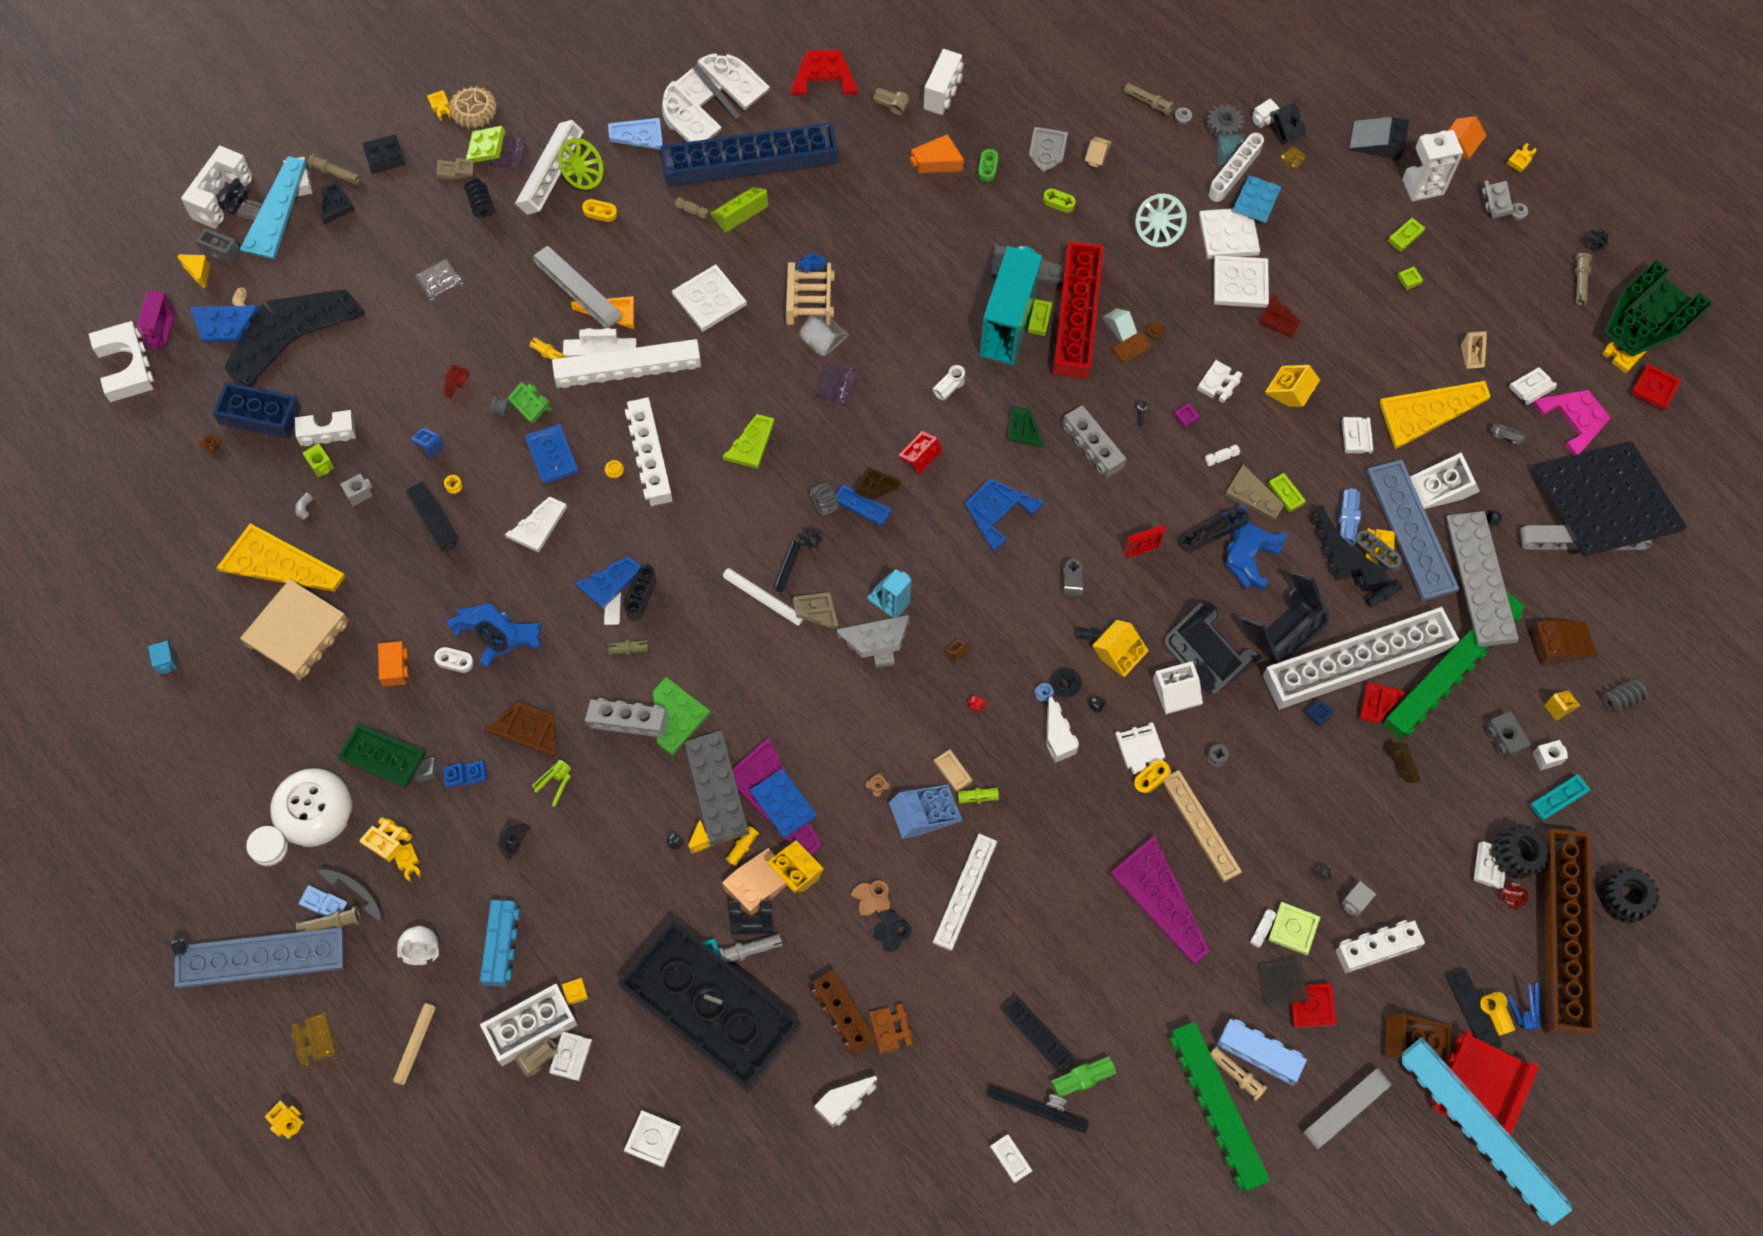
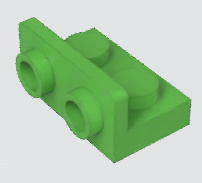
M521 382L508 399L531 423H534L545 410L551 411L552 408L549 405V400L543 395L540 396L537 393L538 389L533 384Z

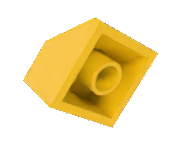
M1310 365L1282 366L1265 393L1289 407H1303L1320 379Z

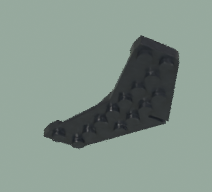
M343 289L268 300L266 303L274 313L271 314L264 304H261L259 312L255 314L227 360L225 370L235 384L252 387L257 382L256 378L280 352L298 338L348 320V322L363 316L365 312L350 293Z

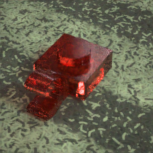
M454 364L451 365L444 377L446 382L442 389L445 391L444 396L452 398L456 386L462 388L470 375L469 370Z

